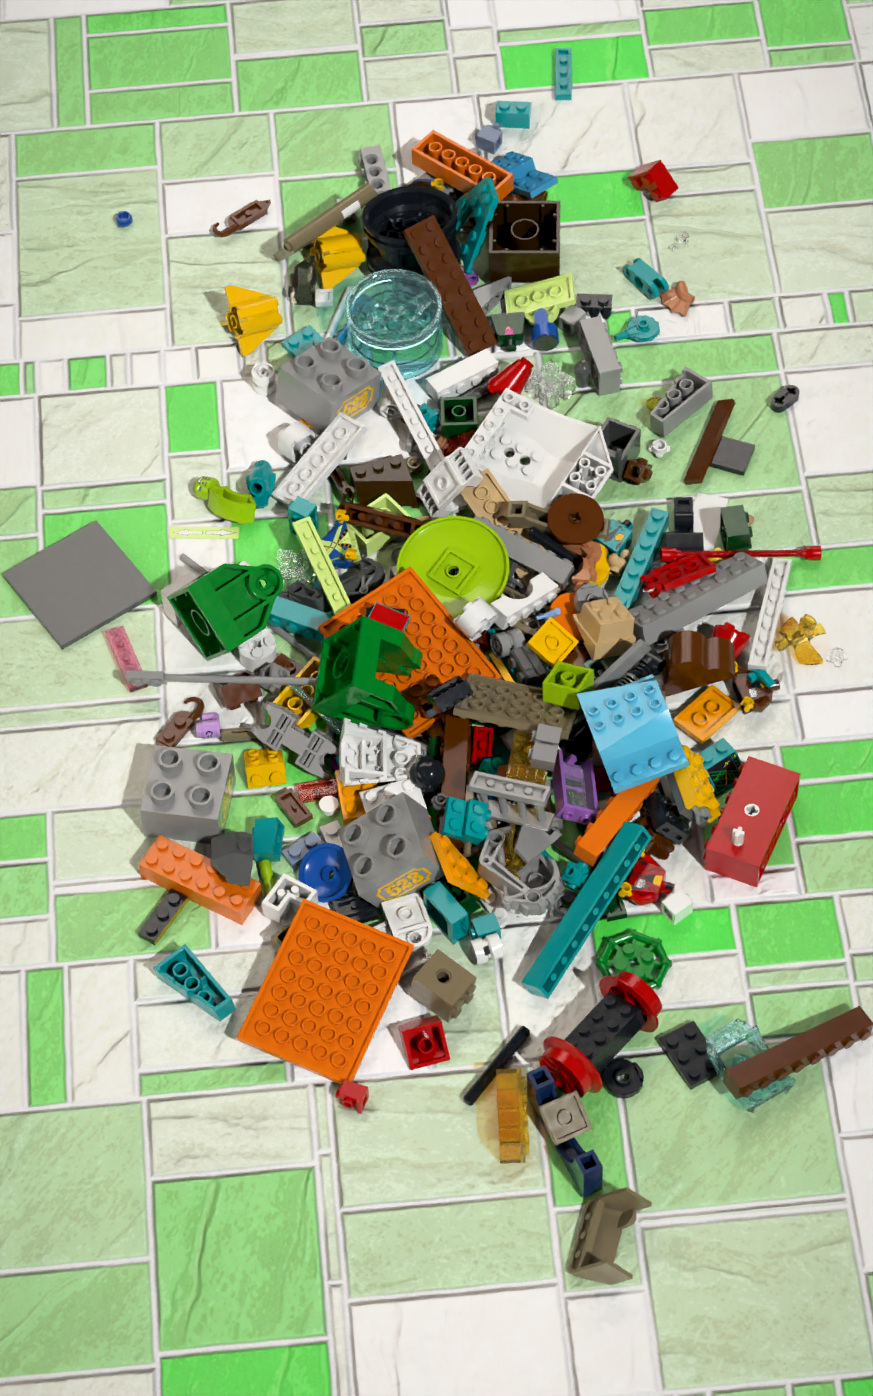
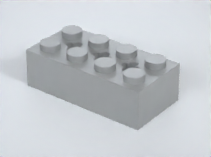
M600 316L579 320V345L585 361L592 367L591 377L598 395L603 396L620 392V384H622L620 373L623 372L622 364L617 361L616 349L612 348L611 336L607 335L606 323L602 322Z

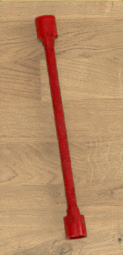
M805 546L804 549L785 551L721 550L701 552L707 558H731L738 552H744L752 557L799 556L812 561L821 560L822 556L821 546ZM661 547L660 562H674L677 559L687 557L699 551L682 552L675 548Z

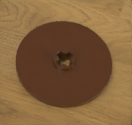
M572 493L561 496L554 501L548 511L547 522L551 533L558 540L571 545H581L592 541L599 535L603 527L604 515L600 505L594 499L584 494ZM576 516L579 517V520L572 521Z

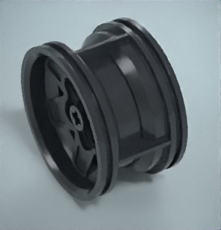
M403 186L387 190L367 203L362 213V223L368 240L367 266L372 277L380 283L394 288H423L427 279L402 231L432 215L435 216L460 265V243L456 233L458 222L457 207L454 200L448 194L432 187Z

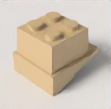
M617 596L583 603L581 613L573 614L572 616L593 661L622 655L636 641V637L633 635L635 618Z

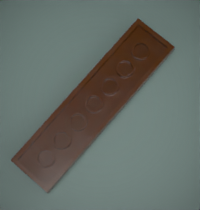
M432 215L402 231L465 355L472 356L497 344V337L435 216Z

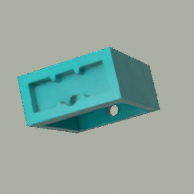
M440 881L429 885L423 891L424 906L428 916L454 945L469 935L468 913Z

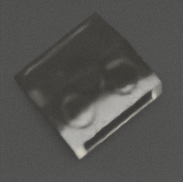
M313 255L296 265L294 273L290 275L292 287L288 288V297H291L292 304L313 305L317 280L315 256Z

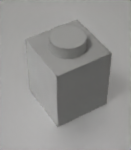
M570 305L559 316V329L574 336L579 331V320L586 319V312L580 307Z

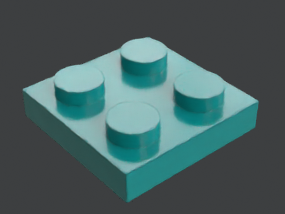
M308 325L281 343L282 347L295 358L324 340V338L311 325Z

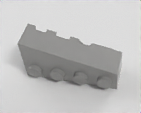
M685 366L680 377L678 376L675 379L674 385L666 391V396L660 399L650 413L651 430L665 438L713 398L712 382Z

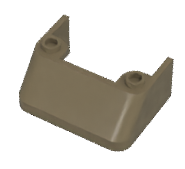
M628 1187L588 1200L582 1213L568 1265V1272L579 1278L608 1285L632 1279L633 1275L614 1263L622 1229L633 1225L636 1221L637 1210L651 1207L652 1202Z

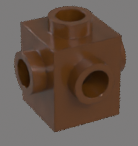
M641 457L631 459L626 464L623 477L630 479L629 482L636 485L647 483L652 476L653 471L651 469L653 465L648 464V460Z

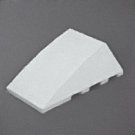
M343 719L339 743V780L344 786L398 781L410 778L409 771L412 764L421 757V743L398 735L394 737L386 734V731L380 729L376 731L367 728L368 725L362 723L358 725L350 722V719Z

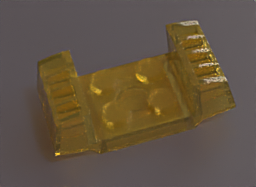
M515 730L506 777L545 785L548 770L530 767L531 760L527 759L529 748H534L535 742H531L532 733Z

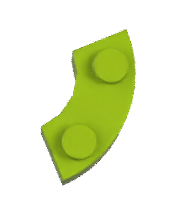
M228 486L210 487L208 507L214 515L241 525L254 523L256 503L250 494L234 492Z

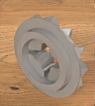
M571 891L559 892L558 899L551 907L553 915L555 914L559 919L563 918L568 911L567 908H563V903L566 905L570 904L571 906L577 894Z

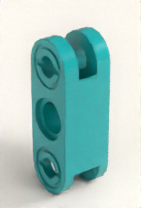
M640 258L634 259L632 265L626 264L622 267L624 276L651 299L659 297V292L664 294L669 290L666 279Z

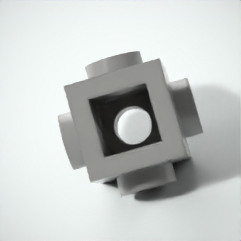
M272 662L260 669V676L290 677V671ZM259 684L275 694L280 693L288 686Z

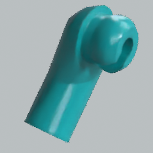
M753 669L746 676L747 680L751 683L755 680L762 681L768 689L776 683L765 670Z

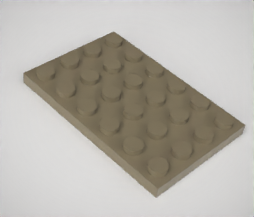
M469 673L467 681L473 691V695L456 704L453 715L463 719L478 720L481 723L497 724L500 727L516 728L518 731L533 732V730L538 729V724L562 728L560 740H568L579 710L543 702L542 688Z

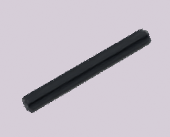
M521 1026L464 1095L463 1101L467 1105L472 1106L528 1038L530 1035L528 1028Z

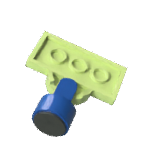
M572 273L504 291L506 313L524 312L527 322L534 326L531 330L534 348L540 351H549L557 347L559 344L558 328L552 322L558 317L560 308L576 304Z

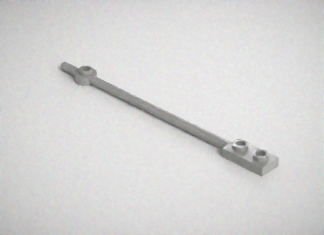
M126 671V679L133 686L150 684V686L160 687L161 684L167 685V682L316 685L317 677L165 674L164 671Z

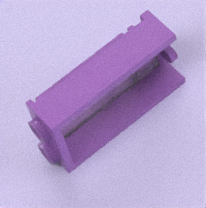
M558 749L554 770L552 771L556 807L555 817L589 825L590 822L595 820L599 812L593 758H588L582 766L575 765L574 763L577 761L576 755H570L564 762L562 750Z

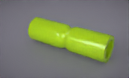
M262 860L259 862L265 896H267L275 886L270 860Z

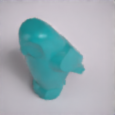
M266 460L257 461L251 473L246 476L247 488L258 509L267 507L276 479V473L272 472V466Z

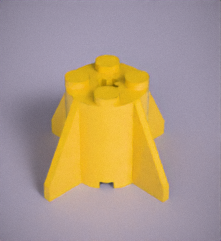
M334 226L311 242L314 244L310 248V257L304 258L305 262L312 261L313 267L318 268L316 272L320 273L322 289H332L357 269L362 262H365V254L362 252L361 247L362 237L360 234L356 235L353 232Z
M233 285L226 286L224 289L229 304L227 306L229 312L226 313L227 321L220 322V325H228L230 332L236 334L234 337L238 339L241 355H250L283 323L282 316L277 308L278 300L275 296L271 297L264 293Z

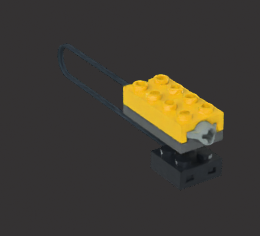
M682 745L689 766L666 775L675 803L665 796L661 781L658 783L660 794L656 792L645 800L655 831L678 845L691 837L688 830L689 824L684 816L704 828L721 815L719 802L713 793L714 788L708 779L709 774L703 765L704 760L699 753H694L686 745Z

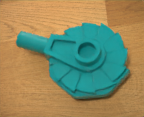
M638 315L630 319L625 331L614 335V339L616 342L625 338L634 339L637 342L652 341L660 334L659 322L653 317Z

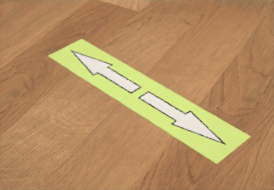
M170 526L169 538L239 539L240 527Z

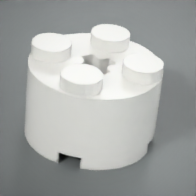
M296 421L279 432L278 448L291 461L298 463L319 436L305 424Z
M479 596L473 603L470 601L464 606L463 610L465 612L462 615H458L453 620V623L473 642L482 636L480 633L484 630L487 631L494 624L498 614Z
M265 629L238 646L241 665L251 672L262 669L277 658L275 637Z

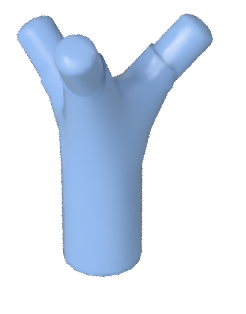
M555 608L547 613L540 612L536 619H544L546 622L550 616L554 618L560 615L561 611L559 608Z

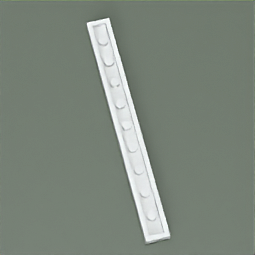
M392 360L377 367L378 371L382 373L381 377L428 468L432 471L445 457L396 363ZM460 493L449 504L453 510L452 514L469 507Z

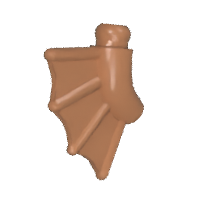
M678 281L675 289H670L664 294L659 292L662 298V305L669 307L671 313H680L684 317L687 315L690 304H693L695 296L688 293L684 281Z

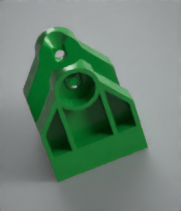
M224 563L212 571H207L167 596V599L205 659L209 661L229 653L266 628L275 599L282 591L283 577L281 572L270 564L247 566ZM260 580H264V581H265L266 585H265L264 588H263V586H262Z
M366 616L360 617L322 641L312 710L340 721L347 718L351 720L350 722L358 725L362 723L371 727H383L392 730L410 729L414 722L415 707L406 701L395 686L375 679L376 672L410 676L414 669L421 670L423 653L413 646L403 631Z

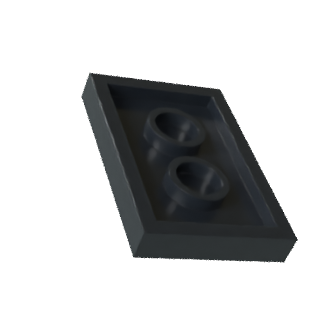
M694 1020L658 1038V1043L690 1090L724 1073L726 1070L725 1065Z

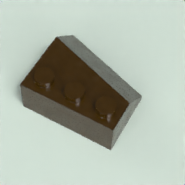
M402 454L349 467L350 482L355 489V495L359 504L367 506L387 493L401 507L412 506V508H419L413 481Z

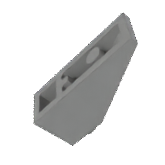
M505 277L473 290L485 316L505 297L504 291L512 289L511 277Z

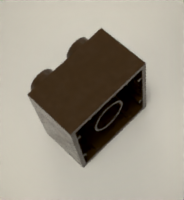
M560 201L498 202L489 227V282H495L508 276L511 277V282H538L560 276Z

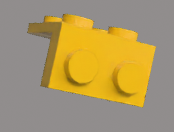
M268 747L267 749H250L244 752L248 789L287 784L282 750L275 751Z

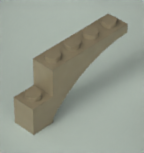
M509 501L506 517L512 528L536 527L550 538L557 539L548 527V509L528 503V501ZM576 516L572 521L579 520V517ZM604 518L602 530L595 539H608L611 524L609 519Z

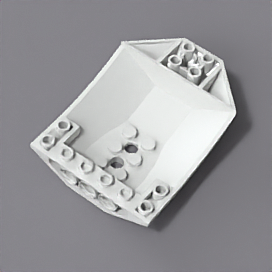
M508 388L501 394L465 447L479 472L488 468L511 501H528V503L548 510L554 501L567 494H584L595 500L614 471L601 426L588 424L552 411ZM512 451L514 456L506 457L504 454ZM526 457L530 459V463L522 465L520 460Z

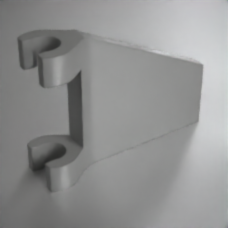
M521 825L514 851L527 864L550 845L554 844L562 836V833L557 829L549 836L545 830Z

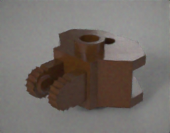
M644 817L639 825H643L652 836L644 852H647L650 856L653 853L662 860L668 859L669 853L675 850L674 844L655 831L650 817Z

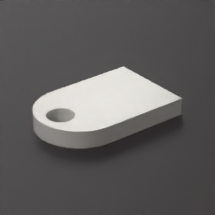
M420 892L381 902V907L392 936L415 945L413 951L421 950L430 943L433 929ZM413 937H419L421 941L418 943H413L410 941V939Z

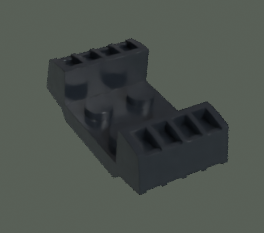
M456 676L419 697L417 706L423 716L429 719L473 695V691L467 679Z

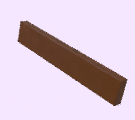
M733 399L717 401L684 478L686 485L703 482L735 406Z

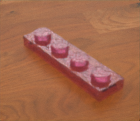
M124 626L105 631L130 693L148 687V684L133 686L126 679V671L143 670Z

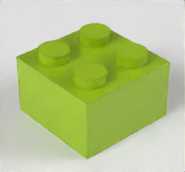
M558 661L542 683L543 702L580 710L581 704L577 694L593 691L594 669Z

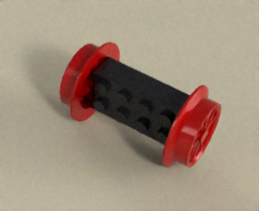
M620 971L615 977H603L599 982L603 999L564 1040L555 1036H549L543 1041L545 1052L539 1057L540 1067L546 1065L555 1081V1086L567 1094L577 1090L579 1097L582 1098L587 1092H599L602 1089V1080L599 1073L639 1030L651 1033L658 1028L657 1016L662 1011L661 1001L645 981L630 972Z

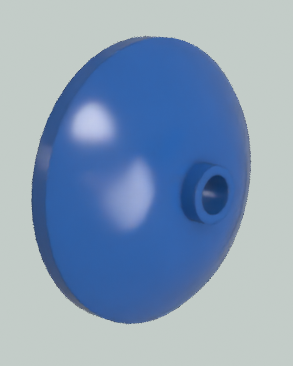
M332 843L319 844L310 849L301 861L298 874L299 881L317 890L318 902H333L341 898L349 890L353 877L344 849L341 846ZM332 872H334L333 878L330 877Z

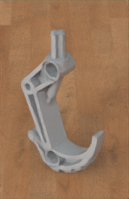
M490 821L486 822V828L489 829V832L484 840L485 843L479 858L478 874L504 892L502 907L505 910L514 909L527 917L528 915L540 916L544 914L546 909H550L555 904L561 888L560 872L555 859L550 862V868L553 873L551 880L543 886L530 889L504 868L506 866L504 855L505 834L499 829H494Z

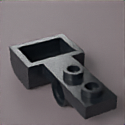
M674 497L675 532H666V547L675 548L682 552L704 551L703 532H693V497Z

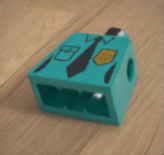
M610 519L608 539L592 540L604 545L608 549L607 558L612 553H617L619 556L622 550L628 549L631 545L632 532L630 530L633 528L631 521L625 520L620 524L616 520Z

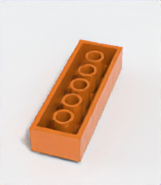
M432 130L411 149L413 165L436 178H441L443 182L465 194L486 177L493 179L499 201L504 199L514 189L512 173L435 130Z
M162 835L157 837L138 864L141 877L167 890L172 888L187 896L188 900L240 925H243L263 896L260 882L251 878L249 887L229 884L226 877L220 874L211 864L210 858Z

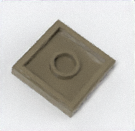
M577 1090L538 1106L554 1146L593 1129Z

